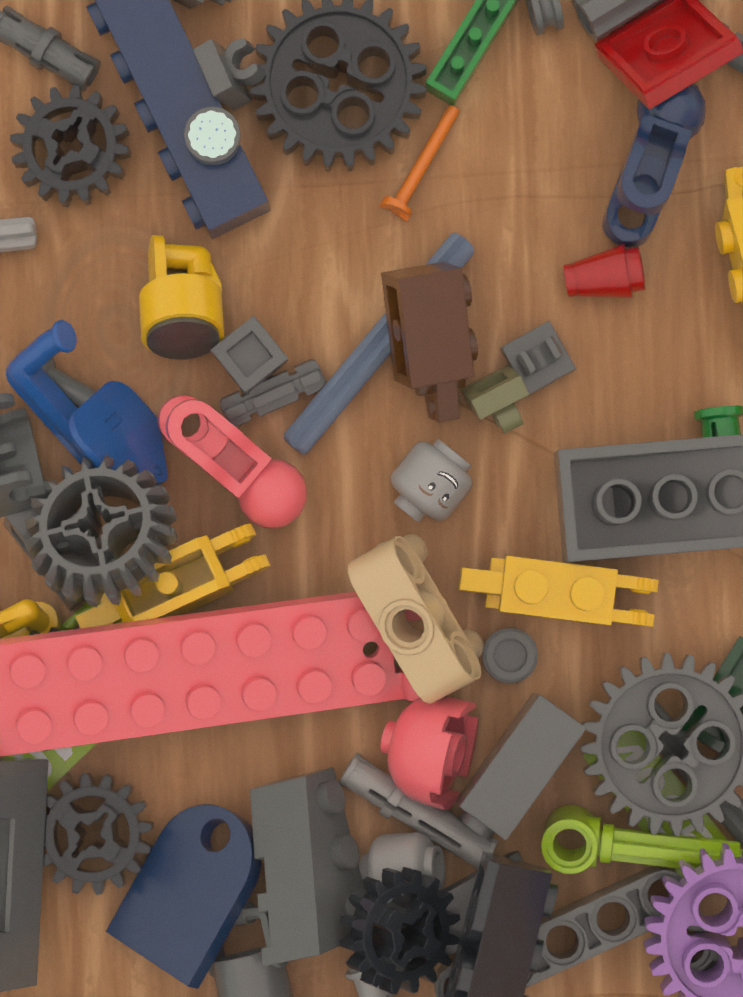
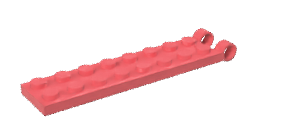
M356 592L0 639V757L401 699L415 701L420 698L400 666H394L392 652L383 641L379 630ZM405 610L407 621L422 620L416 612ZM371 641L377 644L376 651L371 655L364 654V645Z

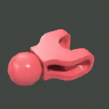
M177 395L162 405L159 410L157 425L163 437L236 496L241 511L249 521L262 528L277 529L289 525L300 516L306 505L307 487L304 477L295 466L284 460L269 457L210 405L189 395ZM196 413L200 421L197 432L191 436H183L181 425L184 418Z

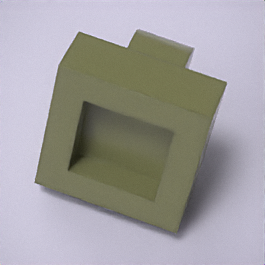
M509 364L460 389L472 412L480 420L492 415L497 427H500L504 434L524 424L514 402L528 396L529 393L521 376Z

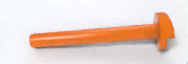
M448 105L395 198L384 196L379 207L390 210L398 218L408 222L413 211L407 206V203L460 113L458 108Z

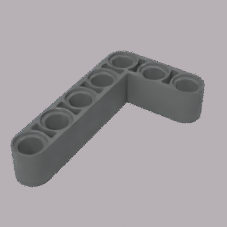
M648 867L553 911L550 918L542 917L537 939L544 941L542 955L536 974L529 973L526 988L648 932L649 930L646 929L644 924V918L661 916V913L649 903V887L656 880L662 879L664 875L672 877L677 881H680L683 877L668 867ZM618 902L625 908L624 922L615 930H603L597 923L599 909L606 903ZM556 926H569L574 930L576 936L572 948L561 954L548 950L545 942L549 931ZM689 926L687 930H692L696 933H710L699 926ZM651 932L653 937L659 936L658 934ZM711 949L698 951L692 957L690 966L699 971L708 970L717 963L719 954ZM454 957L451 958L452 963L450 966L440 965L436 971L438 979L434 983L436 997H444L445 995L443 991L444 983L450 976Z

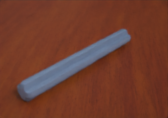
M452 233L425 265L446 262L463 268L473 256L475 248L463 236ZM386 312L284 433L285 441L300 454H307L391 354Z

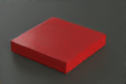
M666 0L594 44L599 59L649 110L743 54L739 38L699 0Z

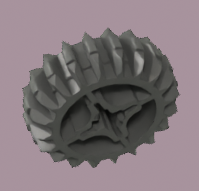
M105 455L99 468H95L91 459L83 457L81 471L75 474L69 467L62 465L61 474L64 478L62 482L57 485L53 481L44 480V489L49 494L47 499L31 498V507L38 514L37 516L24 519L26 530L30 535H33L25 540L26 550L31 556H35L31 565L39 576H45V583L49 589L56 592L63 589L64 596L71 602L75 603L84 594L86 602L90 606L97 607L103 594L106 593L112 604L119 605L121 590L126 588L134 596L140 597L142 590L138 581L146 577L149 581L158 582L159 574L153 565L155 563H171L172 555L164 546L177 543L178 535L175 529L170 526L177 521V515L173 506L167 505L170 496L164 486H156L157 480L150 471L145 469L138 473L139 470L136 464L129 459L116 470H112L111 468L114 465L113 457ZM104 497L126 498L135 502L140 507L129 510L126 505L111 507L106 504ZM80 508L79 512L74 517L70 518L72 514ZM100 514L106 522V524L103 525V527L101 524ZM100 527H102V535H100ZM101 536L102 547L96 539ZM135 542L132 545V547L124 555L121 556L123 549L127 545ZM75 552L77 556L91 554L94 555L99 566L77 565L67 561L62 555Z

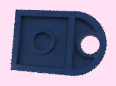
M210 804L193 806L177 814L160 833L142 866L143 868L137 874L106 932L186 986L199 989L253 892L260 875L262 860H257L254 856L252 826L239 814ZM227 823L230 829V839L222 850L215 852L210 842L211 834L219 824Z

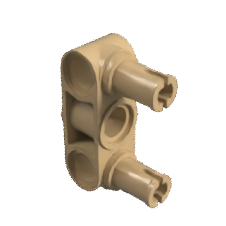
M408 534L404 537L395 536L352 560L348 564V575L355 592L412 688L424 702L432 704L480 679L481 666L478 657L484 650V643L477 632L472 629H461L446 600L422 562L425 561L428 553L423 539L415 534ZM405 610H412L422 618L424 630H417L407 622Z

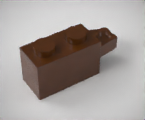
M446 262L381 272L394 380L411 389H415V393L418 396L425 395L428 417L431 420L445 422L460 419L458 389L466 387V379L474 377L473 361L477 360L478 357L477 339L473 330L468 325L466 307L471 305L472 291L467 276L462 273L461 267Z

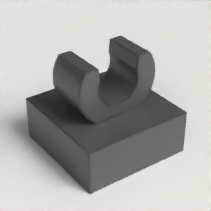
M242 38L233 41L225 49L210 39L193 49L214 98L232 110H236L252 101L246 85L257 84L266 75L264 69L257 63L249 65L246 69H240L241 60L246 55L255 51L253 44Z
M252 316L210 349L214 357L245 395L289 361L288 357L255 316Z
M550 321L500 349L507 363L521 376L528 390V396L576 369Z

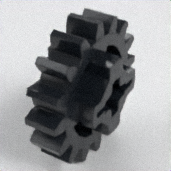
M78 85L72 86L67 98H62L57 88L52 87L50 88L51 101L45 105L35 96L30 99L32 107L36 111L31 117L18 113L16 119L25 130L24 133L10 135V141L13 146L23 149V152L16 154L11 159L16 168L29 167L21 179L28 188L40 182L38 195L42 200L47 201L54 192H58L61 205L69 207L72 195L79 194L87 206L91 204L92 196L90 191L97 188L101 193L108 196L111 191L106 182L107 178L112 176L123 179L125 176L123 169L116 162L117 159L131 158L129 147L118 144V141L129 136V131L126 124L112 125L120 113L115 105L101 110L103 98L99 92L95 91L86 101L83 100L82 91ZM72 112L69 118L56 122L50 121V119L57 115ZM97 123L105 131L107 141L106 152L96 146L93 141V136L97 131ZM77 136L82 149L79 153L70 150L65 156L59 146L63 140L71 143ZM36 140L47 148L48 157L44 162L46 166L44 170L40 168L36 159ZM86 170L93 172L82 179L69 181L72 174Z
M83 773L81 775L80 788L77 789L69 779L60 782L63 797L59 798L50 793L46 797V805L51 810L45 817L44 846L46 847L47 854L43 856V866L54 863L58 868L52 879L56 884L67 876L73 878V893L78 894L86 882H92L95 894H103L107 879H111L115 886L121 888L126 884L125 875L122 870L126 868L138 874L143 867L135 857L136 853H150L153 847L147 841L141 840L142 833H146L154 828V822L140 821L138 815L148 806L146 800L132 804L128 797L131 795L134 786L129 783L119 791L113 789L114 778L111 774H106L101 780L100 785H94L91 773ZM86 796H98L106 799L98 809L84 810L79 805L72 803L74 800ZM108 813L107 819L103 822L104 827L100 832L101 837L106 840L105 843L96 841L79 853L78 849L84 843L83 838L86 835V831L81 827L82 822L90 825ZM122 813H124L129 824L130 837L128 846L119 837L117 819ZM58 821L61 826L67 829L69 847L64 853H62L57 840ZM102 857L107 862L114 864L102 870L80 868L87 858Z
M387 867L382 869V882L370 877L363 879L364 888L367 892L364 897L350 894L348 900L356 910L354 915L341 916L340 922L351 927V935L345 936L339 940L341 947L355 952L350 956L346 964L349 968L362 972L360 978L362 982L376 988L379 986V989L397 995L400 988L416 993L419 990V978L433 984L438 980L434 970L437 963L446 966L451 965L452 960L445 953L447 945L459 944L460 938L449 933V926L461 920L460 914L446 910V907L452 902L454 897L452 893L438 889L439 879L426 874L422 875L421 871L408 867H403L401 872Z

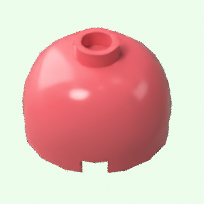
M445 696L432 704H428L421 698H418L401 712L397 722L389 721L386 724L381 739V752L388 754V770L395 786L408 798L443 810H449L457 801L461 792L450 789L457 775L467 778L471 767L477 740L478 717L470 716L468 713L477 708L476 703Z

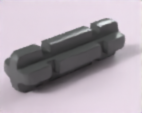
M310 359L294 366L296 370L294 373L288 374L287 370L267 378L247 395H241L239 391L223 397L220 400V407L225 419L235 427L252 421L250 415L256 412L261 417L300 400L298 394L304 391L307 396L320 391L326 384L319 364L315 359Z

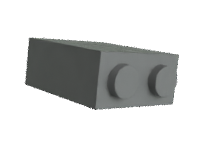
M532 693L460 793L457 803L464 810L459 817L462 819L461 821L488 841L494 833L507 840L586 728L540 694Z

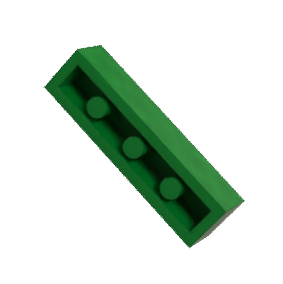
M475 0L425 82L426 91L447 104L455 106L519 0Z

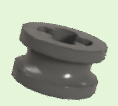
M525 0L529 18L536 35L544 34L547 26H553L556 30L564 28L560 0Z

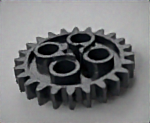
M302 0L303 15L297 18L287 9L282 11L286 26L284 30L272 25L266 27L267 35L273 42L272 46L256 44V55L266 62V64L258 65L264 69L266 75L261 80L264 83L251 88L250 94L254 100L267 101V103L255 111L258 121L274 119V122L267 130L268 138L272 140L285 134L287 138L283 145V153L289 155L300 146L303 148V165L308 166L313 161L316 154L323 156L325 171L329 172L334 164L335 157H343L348 171H353L355 155L362 154L368 164L372 166L375 164L374 148L380 146L390 155L394 153L395 147L390 137L393 133L402 138H409L410 129L403 121V118L420 119L421 109L410 102V100L426 98L427 87L414 83L412 80L426 75V65L410 63V61L420 54L421 46L419 43L403 45L402 42L409 34L408 24L406 23L392 29L390 25L393 19V10L388 8L377 17L373 15V0H366L360 9L353 8V0H343L341 6H334L332 0H322V8L314 9L309 0ZM320 36H327L336 41L338 49L330 57H316L308 49L311 41ZM371 56L381 57L389 65L386 74L378 78L365 76L358 67L362 60ZM295 62H302L320 74L295 70L293 64ZM339 72L346 73L349 86L341 85L337 92L331 91L328 78L335 79ZM304 85L314 89L318 94V98L314 104L307 108H297L288 101L289 93L298 86ZM357 90L379 93L383 95L384 100L382 102H375ZM353 105L364 109L369 116V119L363 126L355 129L345 127L338 120L340 112L346 107Z

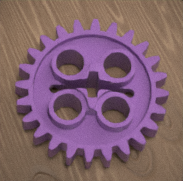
M722 843L720 859L714 861L704 848L700 849L699 858L701 866L696 869L683 859L680 860L679 865L684 877L680 881L665 875L662 878L666 889L670 893L668 898L652 895L650 898L652 906L661 913V916L644 918V924L647 930L659 936L645 940L644 947L646 953L661 955L654 959L649 966L653 976L668 974L660 984L665 996L681 990L678 997H743V937H739L737 946H730L726 936L735 935L737 927L743 926V851L740 858L734 857L728 843ZM711 893L725 895L727 903L720 913L707 916L699 912V904L705 896ZM689 926H699L712 933L701 932L692 935L687 933V928ZM703 949L716 951L719 957L717 963L712 968L699 971L690 966L692 957L698 951Z

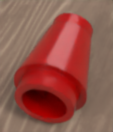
M625 244L563 266L568 297L633 298V292L646 290L639 247L626 249Z

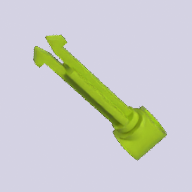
M577 805L561 806L549 815L545 822L541 842L542 854L547 864L554 870L564 874H576L586 870L588 867L596 868L597 856L600 857L599 862L601 863L618 861L680 869L679 861L683 859L696 869L701 866L699 850L702 848L709 853L713 861L720 859L722 843H728L734 857L740 858L743 849H740V842L685 835L674 836L673 834L659 832L654 835L649 831L615 828L614 824L603 823V829H601V817H595L587 809ZM564 829H574L584 836L586 842L577 849H567L557 842L555 836Z

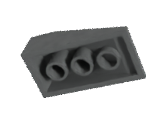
M743 434L561 449L554 453L563 563L743 548Z

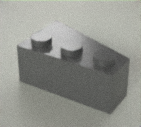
M331 767L285 778L250 789L254 856L257 860L264 859L267 893L257 894L258 912L268 913L270 947L261 948L262 966L318 956L339 947V940L351 935V927L342 924L340 918L345 915H354L356 910L348 900L350 894L364 897L367 892L364 889L358 865V846L353 837H351L344 811V791L337 782L334 768Z

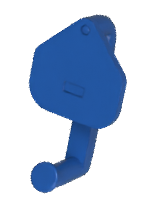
M65 320L55 322L51 329L39 335L11 360L6 369V377L9 384L80 464L83 457L91 459L95 468H99L105 455L114 458L112 470H116L129 459L136 464L139 470L138 473L145 469L150 471L157 480L156 486L161 485L167 480L168 471L162 436L157 425V417L129 386L118 381L107 382L77 408L41 368L59 352L69 353L75 349L77 338L75 330L70 323Z

